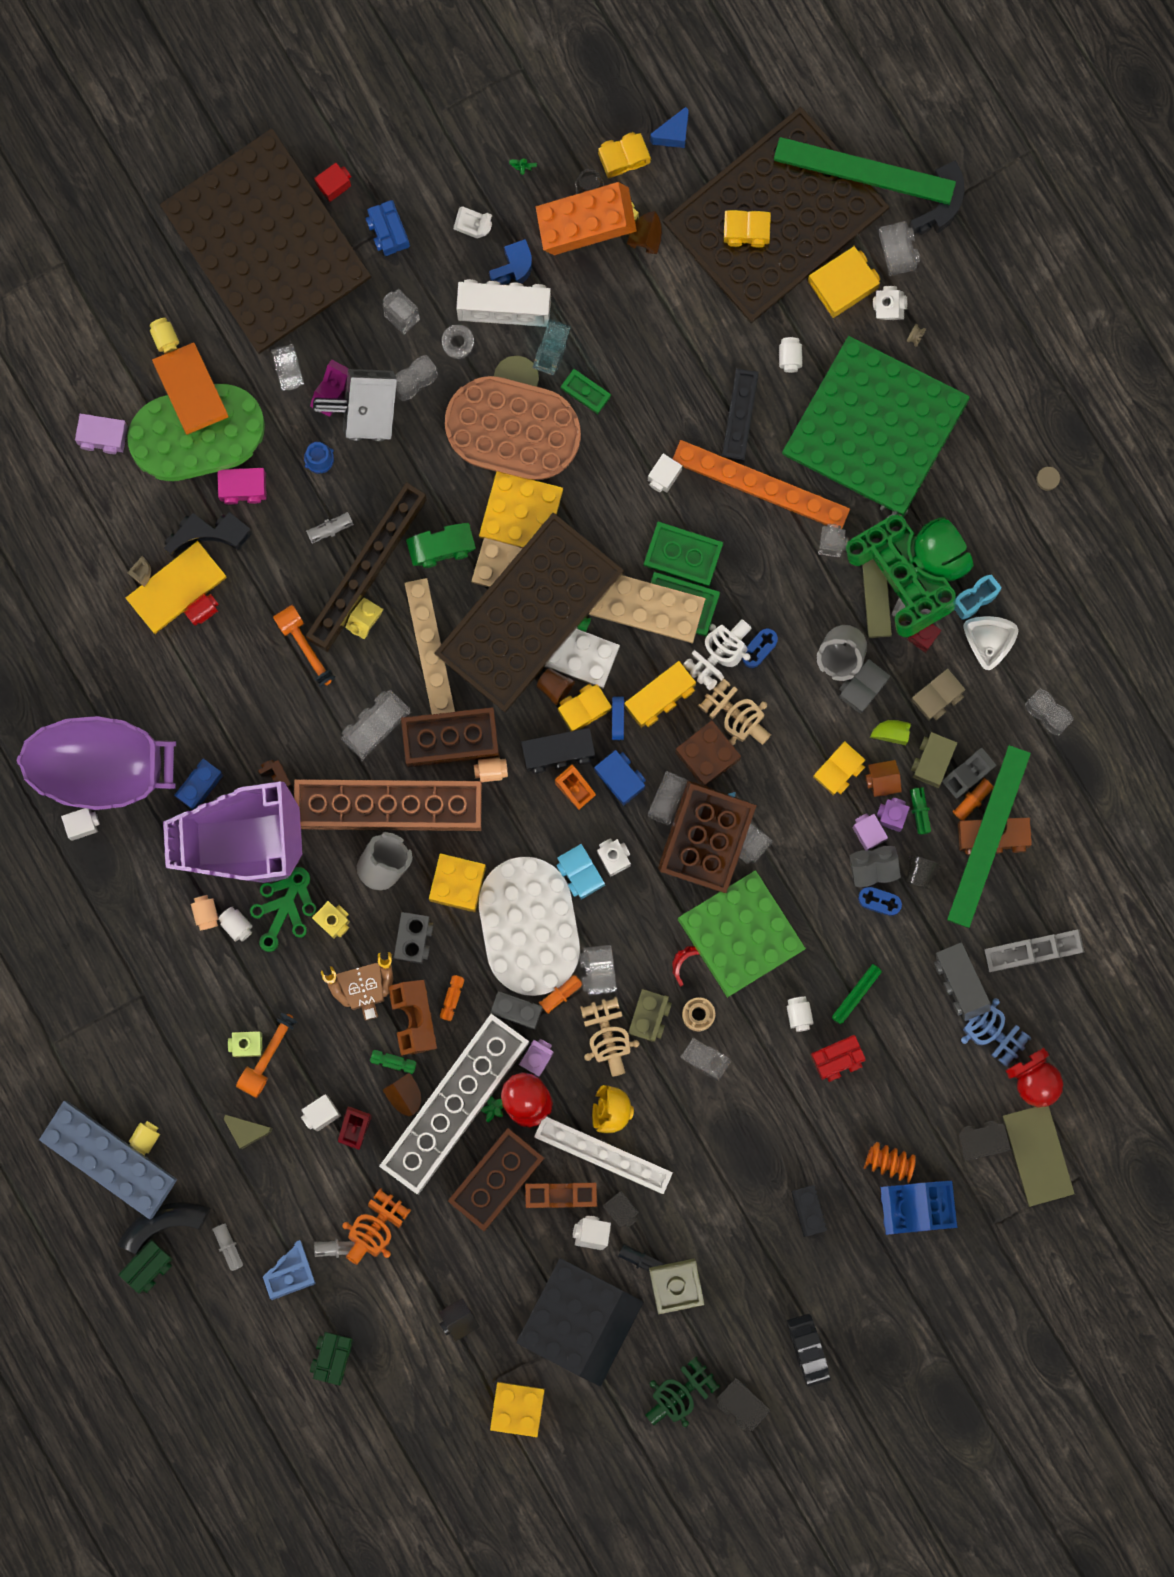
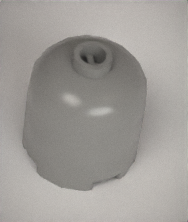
M851 625L836 626L829 631L817 653V664L820 670L832 676L833 680L845 681L852 679L860 671L867 652V641L864 634L858 628Z
M387 832L372 837L357 863V874L367 887L374 890L389 889L409 868L412 862V851L408 850L403 844L404 840L401 837Z

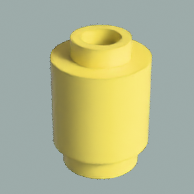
M167 318L153 321L150 324V333L158 351H164L167 354L176 350L179 340L171 322H168Z
M148 1121L145 1124L140 1122L128 1141L130 1142L129 1145L144 1156L146 1153L149 1154L160 1136L157 1132L158 1127Z

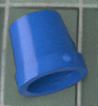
M321 442L310 444L304 455L305 468L316 474L327 472L334 463V455L332 453L334 450Z

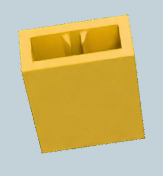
M855 246L810 274L808 278V283L832 318L878 290L880 285L878 273L875 269L869 268L866 263L868 260L861 250L858 251Z

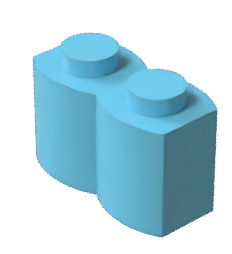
M992 575L982 577L973 588L967 589L958 595L954 610L961 619L970 618L979 610L980 606L991 603L997 597L1001 586Z
M582 844L557 858L559 864L556 866L562 877L567 875L571 881L568 887L574 897L579 895L583 899L605 886L604 881Z

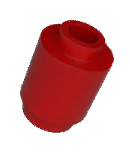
M203 593L187 606L188 609L184 613L193 625L196 626L198 623L202 624L218 612L215 607L219 604L211 594L206 596Z

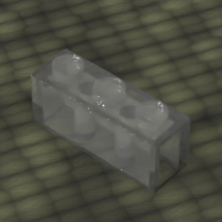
M391 690L387 693L385 691L380 693L374 700L376 704L371 709L368 707L364 709L358 716L360 720L354 726L352 724L348 725L342 732L344 735L341 738L342 742L361 760L401 722V718L407 717L411 713L410 708Z

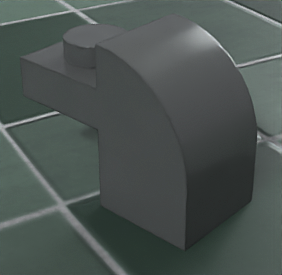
M980 748L962 765L952 771L942 782L957 799L983 779L997 765L984 749Z

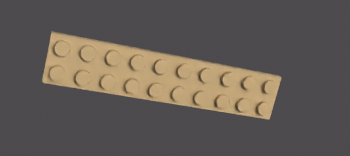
M484 538L471 582L490 588L522 548ZM621 575L588 615L693 643L706 599Z

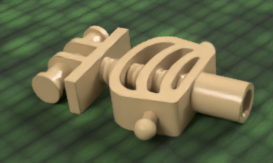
M723 678L712 689L714 691L711 696L706 694V699L698 707L707 713L708 709L714 705L716 708L709 715L712 720L722 709L726 710L727 715L724 721V729L732 736L729 739L732 745H735L736 739L743 742L749 734L763 745L771 736L759 724L764 718V713L761 710L767 707V703L761 702L757 706L752 700L744 699L735 705L731 704L729 700L736 694L738 689L733 687L725 695L723 692L731 685ZM717 696L723 699L720 703L715 700ZM741 706H750L746 708L743 712L738 710V708ZM755 712V714L747 718L746 715L748 713ZM730 716L735 718L732 729L728 725ZM738 723L742 724L739 733L736 731Z
M617 997L608 1001L603 999L602 1005L596 1006L595 1002H592L590 1006H581L583 1018L593 1014L596 1018L585 1021V1027L600 1024L599 1026H601V1030L596 1032L590 1039L592 1053L585 1054V1060L589 1061L595 1057L598 1063L608 1061L612 1077L625 1074L621 1056L630 1054V1047H638L639 1041L629 1042V1035L625 1029L610 1027V1022L608 1021L622 1017L621 1012L610 1015L608 1010L614 1008L620 1009ZM604 1009L606 1016L599 1017L598 1011ZM612 1032H620L625 1038H613ZM603 1035V1041L594 1046L596 1038ZM614 1042H623L625 1046H615ZM606 1045L605 1047L607 1048L598 1054V1049Z

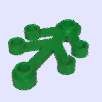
M294 868L291 875L273 884L264 883L260 887V893L266 898L273 896L274 892L286 888L289 889L285 897L263 905L255 904L250 909L251 915L256 919H260L264 914L279 909L269 932L260 938V947L266 952H273L278 948L279 940L277 935L288 913L293 924V934L298 938L306 935L307 928L302 924L294 903L297 892L304 904L302 907L303 913L308 917H312L317 912V908L312 903L307 890V886L310 883V875L304 868ZM296 875L302 876L303 879L300 883L294 881ZM270 886L272 889L271 893L264 894V887ZM308 905L314 907V911L310 914L305 911ZM256 907L262 909L261 914L258 916L253 913ZM299 926L304 928V932L301 935L295 932ZM267 938H272L273 944L271 946L265 945L264 942Z

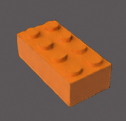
M620 182L536 206L543 250L552 255L637 231L629 187Z

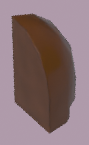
M653 211L644 214L635 222L637 231L630 233L627 244L634 249L640 246L647 248L646 253L657 254L661 242L662 227L659 216Z
M410 1073L383 1089L390 1103L401 1114L412 1116L419 1110L421 1092Z

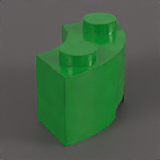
M469 523L445 526L444 531L433 534L427 531L407 539L406 542L413 566L423 565V568H430L437 565L436 562L454 557L455 560L468 557V553L476 549Z

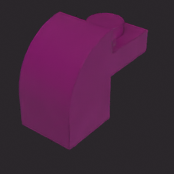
M331 360L327 365L323 381L314 391L310 407L313 408L314 398L343 399L346 393L349 368ZM321 412L329 417L333 414V412Z

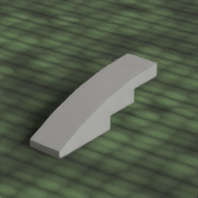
M1079 929L984 949L989 972L1084 953Z

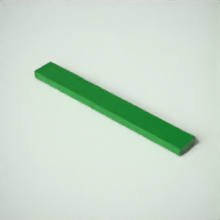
M782 137L779 138L774 155V161L947 205L951 203L956 181Z
M1010 745L1007 748L947 921L970 928L1026 769L1030 752Z

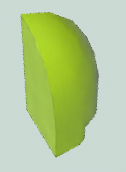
M898 720L884 721L873 729L870 738L906 745L909 739L911 723Z

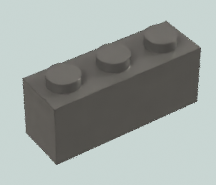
M962 942L937 952L934 966L939 975L943 974L946 980L943 984L947 994H952L955 999L953 1006L957 1015H962L964 1021L991 1011V1003Z

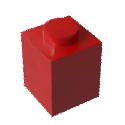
M334 163L314 178L316 186L329 202L351 187L350 173L344 166L340 168L337 163Z

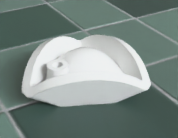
M976 617L967 620L963 625L968 642L985 670L993 669L1002 661L1012 648L1018 635L1016 624L999 617Z

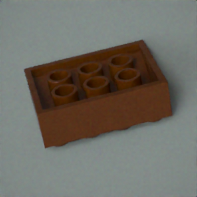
M688 780L658 866L659 871L727 893L757 805Z

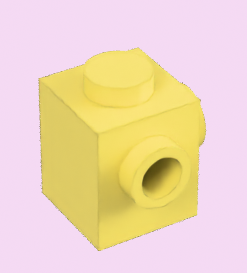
M329 901L312 917L333 939L336 936L342 937L349 929L347 925L350 921L346 918L349 914L340 905L335 908Z

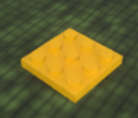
M497 471L479 538H488L523 548L552 513L557 515L563 488Z

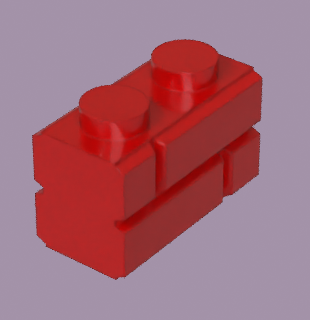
M855 1035L811 1053L821 1079L827 1078L828 1082L842 1077L840 1072L849 1069L851 1073L862 1068L861 1063L866 1061Z

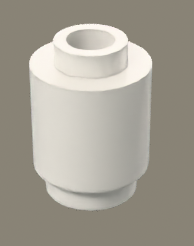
M788 337L781 339V344L779 345V367L784 369V372H797L798 368L802 367V344L799 343V338Z
M230 907L218 918L221 922L220 925L234 941L240 939L242 942L252 933L250 931L252 925L238 909L235 910L233 907Z
M806 997L789 999L788 1006L786 1007L790 1027L796 1028V1032L810 1030L809 1025L814 1023L810 1003L807 1002Z

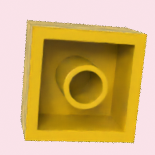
M440 854L429 901L475 912L486 865Z
M497 1382L490 1430L538 1437L545 1389Z

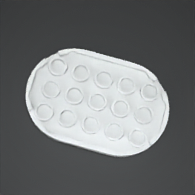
M518 857L501 863L487 876L479 895V912L490 968L500 983L515 993L526 996H540L551 993L555 990L554 987L559 988L572 976L579 961L580 944L570 889L561 873L554 866L541 859Z

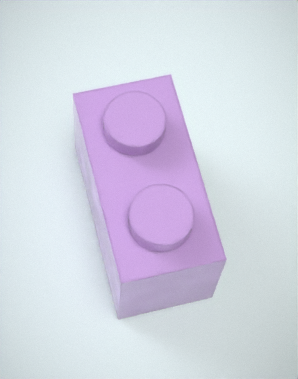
M80 414L75 441L81 449L94 451V448L103 449V452L108 454L123 452L128 425L124 420Z

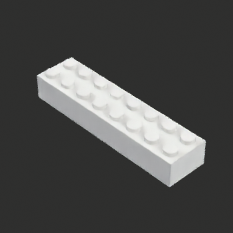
M490 1014L379 1167L419 1195L529 1045V1041L493 1014Z

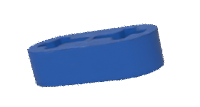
M763 629L750 642L746 653L752 654L758 649L759 653L756 656L758 661L752 660L749 662L742 658L745 666L755 668L763 662L777 644L778 637L775 631ZM764 635L767 637L768 635H771V641L773 643H767L762 648L760 646L763 642V638L761 636Z
M612 697V740H624V697Z
M873 887L864 888L858 895V901L862 907L887 916L896 915L902 908V902L898 896ZM872 892V897L879 899V901H871L869 904H866V899L862 896ZM891 899L895 900L894 904L897 905V909L893 908L892 911L887 910V905L881 904V901L889 902Z

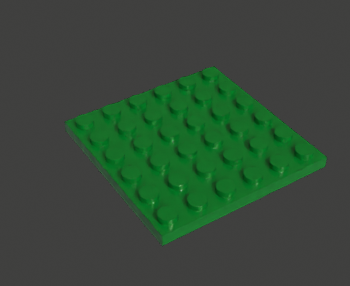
M848 336L782 454L904 516L967 405L970 396Z

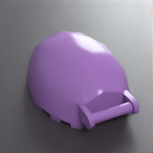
M100 716L69 718L42 727L25 740L21 753L17 758V763L20 765L24 780L40 795H45L67 806L93 810L118 808L146 798L155 788H175V783H173V765L176 741L154 740L146 731L123 720ZM160 746H165L164 782H159L161 769Z

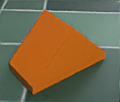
M573 765L569 766L555 779V785L578 810L596 795Z

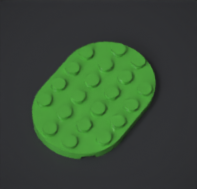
M214 384L227 411L228 418L186 435L168 395L154 399L138 411L130 424L128 446L132 458L143 472L145 471L155 476L156 479L164 481L185 480L236 467L248 460L263 440L265 422L258 402L251 394L237 386Z

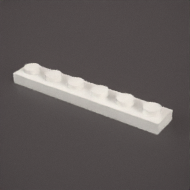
M548 1117L541 1121L534 1138L661 1194H664L673 1172Z

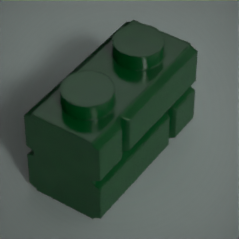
M150 1239L118 1275L138 1294H141L143 1291L148 1293L156 1285L154 1279L159 1274L164 1276L173 1266L170 1264L173 1258L154 1240Z
M325 1332L324 1336H319L316 1349L320 1350L318 1360L313 1359L310 1373H314L312 1379L341 1386L353 1339Z

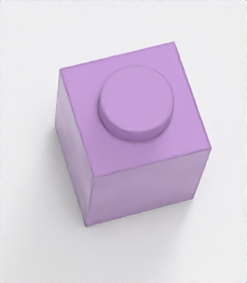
M866 813L855 819L856 824L852 828L865 850H870L888 839L875 814L868 816Z

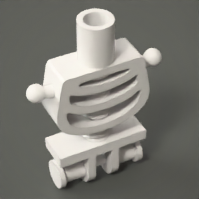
M742 619L731 631L723 625L716 628L714 624H711L709 630L712 632L705 639V646L711 656L706 660L694 650L692 655L699 662L694 664L693 660L689 658L684 662V668L690 671V675L693 678L699 676L697 682L700 684L704 683L708 690L713 689L717 681L710 676L714 674L721 681L724 678L722 673L714 667L717 662L727 667H734L742 658L744 660L750 659V654L746 653L748 649L741 640L752 628ZM720 637H722V639L724 640L722 644H720L719 642ZM715 642L718 648L713 652L712 645Z

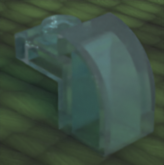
M549 319L542 343L538 347L533 369L551 375L556 373L566 348L571 326Z

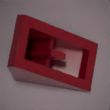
M348 1106L338 1142L360 1150L372 1115Z

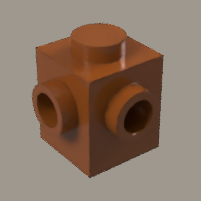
M896 760L868 765L869 774L865 775L867 788H872L874 797L902 792L900 772Z

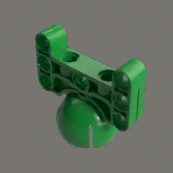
M892 515L852 538L846 545L849 563L854 566H861L873 559L905 605V608L900 610L895 616L896 631L902 637H910L953 612L956 607V595L947 581H954L965 576L974 566L969 552L960 555L966 550L967 546L955 526L945 517L937 518L927 523L916 537L902 516ZM893 527H901V528H902V529L899 530V531H892V530H891ZM875 538L882 539V541L878 543L872 542V540ZM854 550L862 551L860 554H852ZM900 573L906 574L904 578L896 577ZM944 597L951 599L947 603H943L940 601ZM923 609L931 611L929 614L920 613ZM903 621L911 622L908 626H902L900 623Z

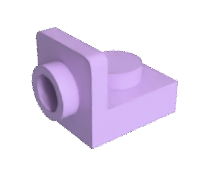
M539 1039L538 1042L533 1040L519 1065L540 1077L554 1053L550 1050L552 1045L542 1039Z

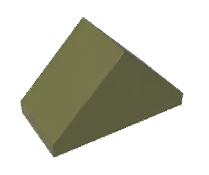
M228 1115L224 1117V1121L240 1149L267 1136L272 1131L270 1127Z

